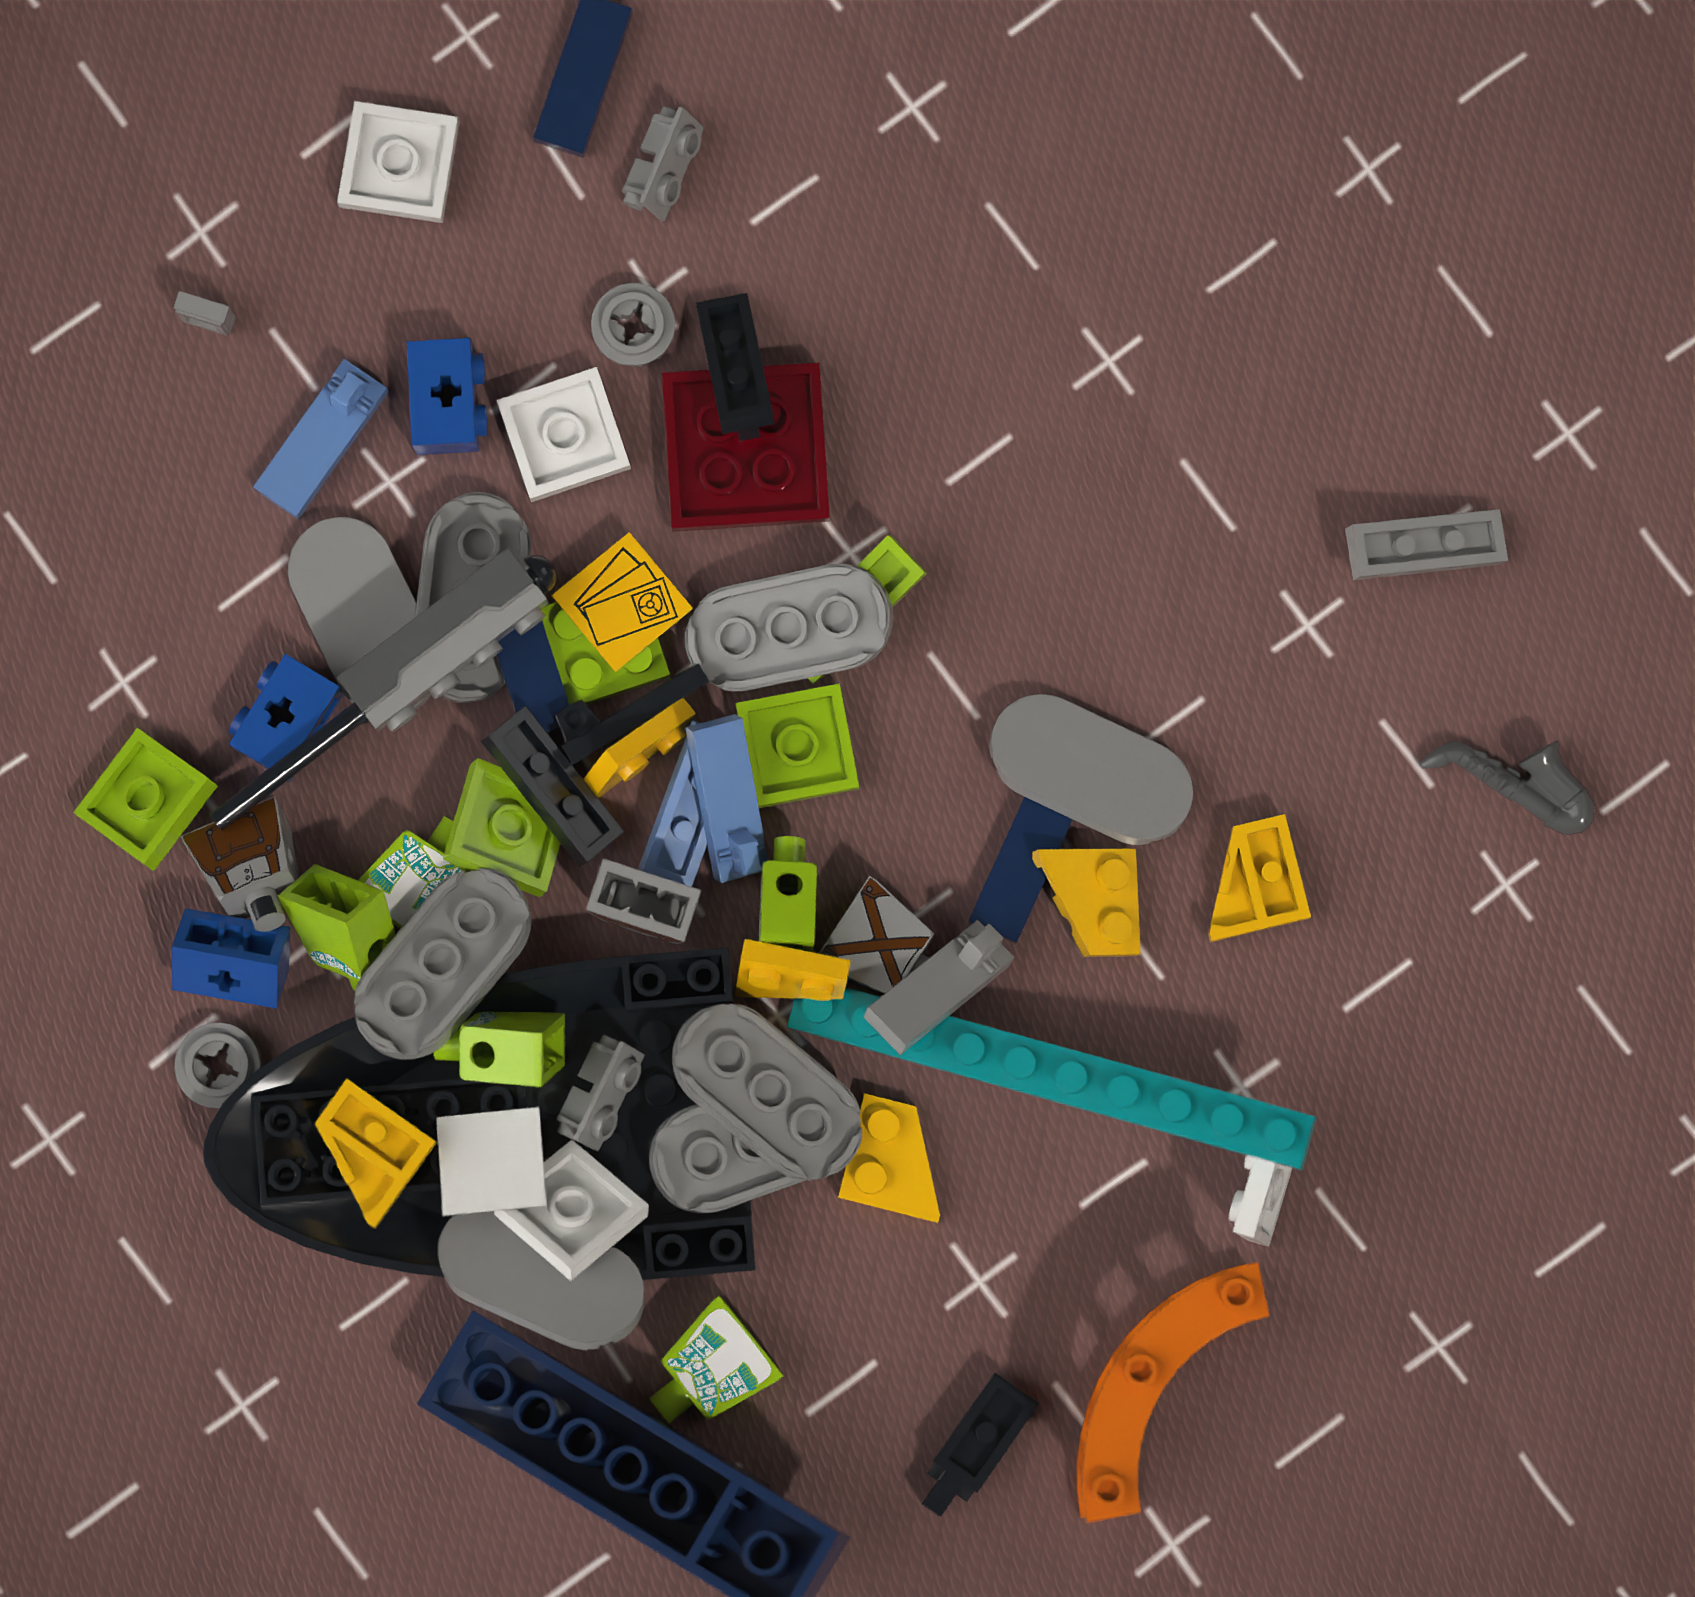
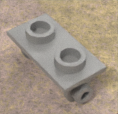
M662 107L660 114L653 115L640 149L644 153L655 155L652 163L636 158L627 181L622 188V192L625 194L623 204L638 211H642L644 206L662 222H665L671 206L677 202L680 196L681 181L690 160L695 157L700 148L701 134L704 129L683 107H679L677 111L668 107Z
M604 1034L599 1044L593 1042L578 1077L594 1085L590 1093L572 1086L556 1119L561 1122L556 1132L599 1152L603 1141L607 1140L616 1128L618 1121L617 1112L626 1093L631 1091L639 1080L641 1074L640 1064L645 1055L624 1042H619Z

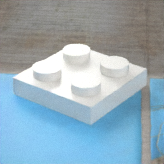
M354 101L337 201L339 207L443 223L460 123L458 117Z
M597 367L497 400L531 502L631 469Z
M573 1140L569 1141L543 1163L546 1206L494 1211V1215L570 1281L647 1218L649 1206Z
M1246 1155L1244 1168L1251 1170L1245 1191L1238 1189L1234 1195L1229 1212V1221L1235 1222L1234 1233L1250 1242L1269 1247L1292 1168Z

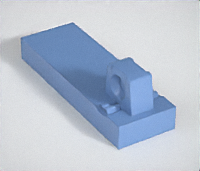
M343 359L330 380L323 387L253 486L255 491L299 520L389 393L387 387Z
M733 714L685 727L714 879L724 883L762 872L763 861H768V855L764 843V833L743 719Z
M692 720L690 726L700 724V722ZM686 735L638 870L692 887L707 847V840Z

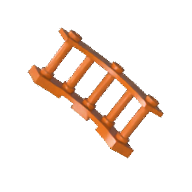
M1258 1262L1218 1271L1192 1282L1169 1296L1157 1307L1149 1311L1128 1332L1110 1356L1097 1379L1088 1401L1077 1451L1076 1491L1080 1518H1086V1523L1141 1512L1138 1493V1464L1145 1428L1154 1405L1177 1370L1209 1341L1237 1326L1269 1316Z

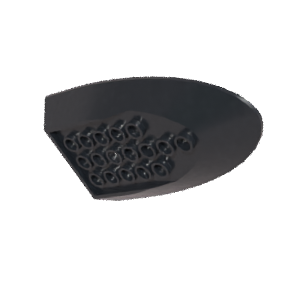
M728 947L584 960L503 974L464 1022L477 1012L565 1013V1066L542 1087L463 1080L460 1077V1061L436 1060L434 1052L416 1059L392 1058L380 1053L369 1044L358 1029L355 1017L339 1022L290 1047L259 1068L222 1103L209 1126L204 1141L203 1158L205 1167L215 1186L231 1205L261 1227L299 1245L359 1264L413 1274L445 1277L441 1271L438 1258V1244L444 1227L454 1215L443 1216L436 1117L539 1107L544 1163L572 1140L556 1132L561 1123L556 1119L572 1086L590 1093L594 1084L578 1077V1074L593 1042L599 1044L604 1034L619 1042H624L645 1055L640 1064L641 1074L635 1087L626 1093L617 1112L618 1121L612 1135L603 1141L599 1152L573 1140L649 1205L648 1217L612 1247L622 1251L634 1262L641 1274L642 1280L754 1271L756 1267L751 1200L717 1212L693 1213L685 1211L673 1205L661 1194L654 1183L649 1165L651 1143L661 1124L677 1111L696 1104L682 1090L673 1070L672 1052L679 1030L691 1016L705 1008L720 1004H734ZM346 1079L356 1084L437 1142L377 1228L367 1223L361 1207L337 1166L334 1156L315 1125V1122Z

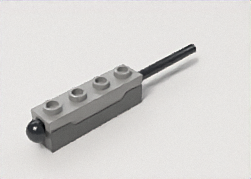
M509 548L505 549L336 678L355 702L211 812L209 815L222 831L359 725L371 722L378 732L388 726L391 732L398 730L418 714L413 706L428 694H431L434 700H437L460 682L456 675L457 672L472 661L478 668L496 656L503 649L498 641L511 631L516 629L520 635H523L546 617L541 610L548 604L544 594L549 592L556 582L557 574L553 563L544 556L531 555L523 559L529 567L525 570Z

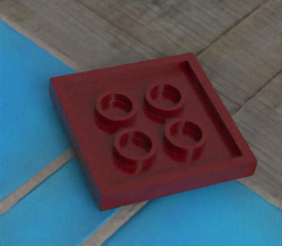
M820 362L763 366L775 424L759 427V438L743 441L739 440L738 431L722 434L709 370L662 373L672 532L830 522Z

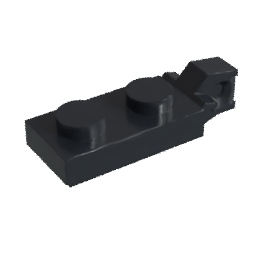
M994 1372L933 1459L934 1464L927 1474L937 1482L922 1502V1505L935 1515L941 1517L956 1495L967 1502L974 1492L978 1493L1039 1403Z

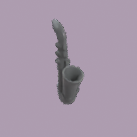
M1558 740L1546 745L1518 764L1530 773L1531 776L1528 780L1521 778L1517 771L1509 767L1504 769L1501 762L1488 758L1485 751L1471 749L1469 745L1457 741L1439 746L1419 763L1422 769L1442 768L1450 763H1456L1508 800H1514L1543 821L1544 826L1564 835L1580 834L1589 828L1594 820L1595 804L1589 794V790L1564 765L1559 752L1560 744Z

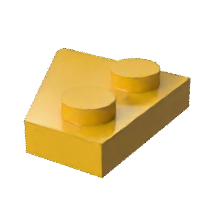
M684 698L673 703L606 749L583 780L598 799L621 780L624 782L629 781L649 764L648 759L655 753L660 751L662 755H666L685 740L687 734L683 729L694 717L695 711Z
M1282 814L1233 826L1208 932L1210 943L1310 919L1311 914L1286 815Z
M1039 849L1032 852V859L1036 867H1042L1056 894L1052 897L1061 915L1071 924L1072 936L1083 957L1141 955L1136 849Z
M745 939L735 996L799 998L818 1001L843 999L851 960Z
M348 1079L345 1080L315 1122L325 1144L334 1156L344 1180L349 1185L361 1207L367 1223L374 1228H377L437 1143Z
M864 1093L860 1109L861 1113L859 1114L862 1139L856 1155L845 1168L838 1198L938 1223L940 1212L917 1107Z

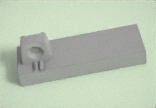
M1500 509L1352 524L1345 528L1353 580L1494 566L1508 561Z
M977 920L870 1005L863 1017L901 1055L1005 971L1015 957L1001 944L1003 937L990 924L984 927Z

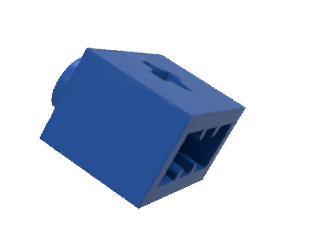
M470 338L407 341L411 442L416 455L479 452V437L488 436L486 404L477 405L476 385L485 384L483 353H474V347ZM444 386H453L456 394L459 395L453 397L452 407H443L440 398H437L444 396Z
M284 654L279 664L271 661L262 673L257 683V688L261 690V693L251 709L247 706L242 707L234 718L228 732L233 735L229 745L235 751L268 769L328 722L344 696L343 690L337 684ZM290 703L289 711L294 716V720L290 725L286 722H281L275 729L277 721L271 716L272 711L276 707L280 710H285Z
M185 908L172 944V990L277 1009L289 973L290 927L281 925L272 931L259 932L255 929L252 920Z

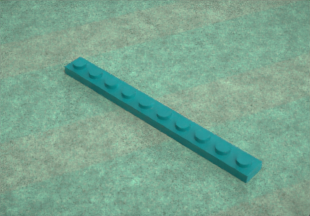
M846 987L843 999L818 1001L795 998L787 1027L796 1031L1301 1171L1304 1168L1317 1118L1312 1115L951 1016L944 1019L900 1055L863 1017L868 1007L880 997Z

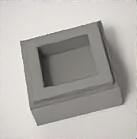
M181 291L178 292L173 307L183 323L226 336L231 334L236 319L229 306Z

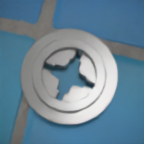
M626 283L612 288L600 298L592 314L591 331L600 352L617 365L642 367L644 364L660 359L668 346L673 342L675 317L669 302L659 291L640 283ZM639 306H642V324L654 334L648 332L645 334L636 333L633 340L630 339L628 345H625V328L612 318L630 320L634 313H637Z
M209 1023L196 1028L181 1042L175 1057V1075L180 1088L191 1100L209 1108H220L222 1103L261 1066V1059L255 1042L243 1030L227 1023ZM229 1044L226 1062L233 1066V1070L239 1072L237 1077L231 1074L229 1076L220 1074L216 1081H212L210 1088H208L207 1086L210 1082L208 1077L211 1069L204 1065L205 1062L197 1059L198 1055L217 1057Z

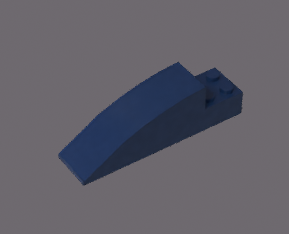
M476 1311L471 1312L417 1403L421 1408L728 1597H816L850 1539V1536L769 1488L770 1485Z

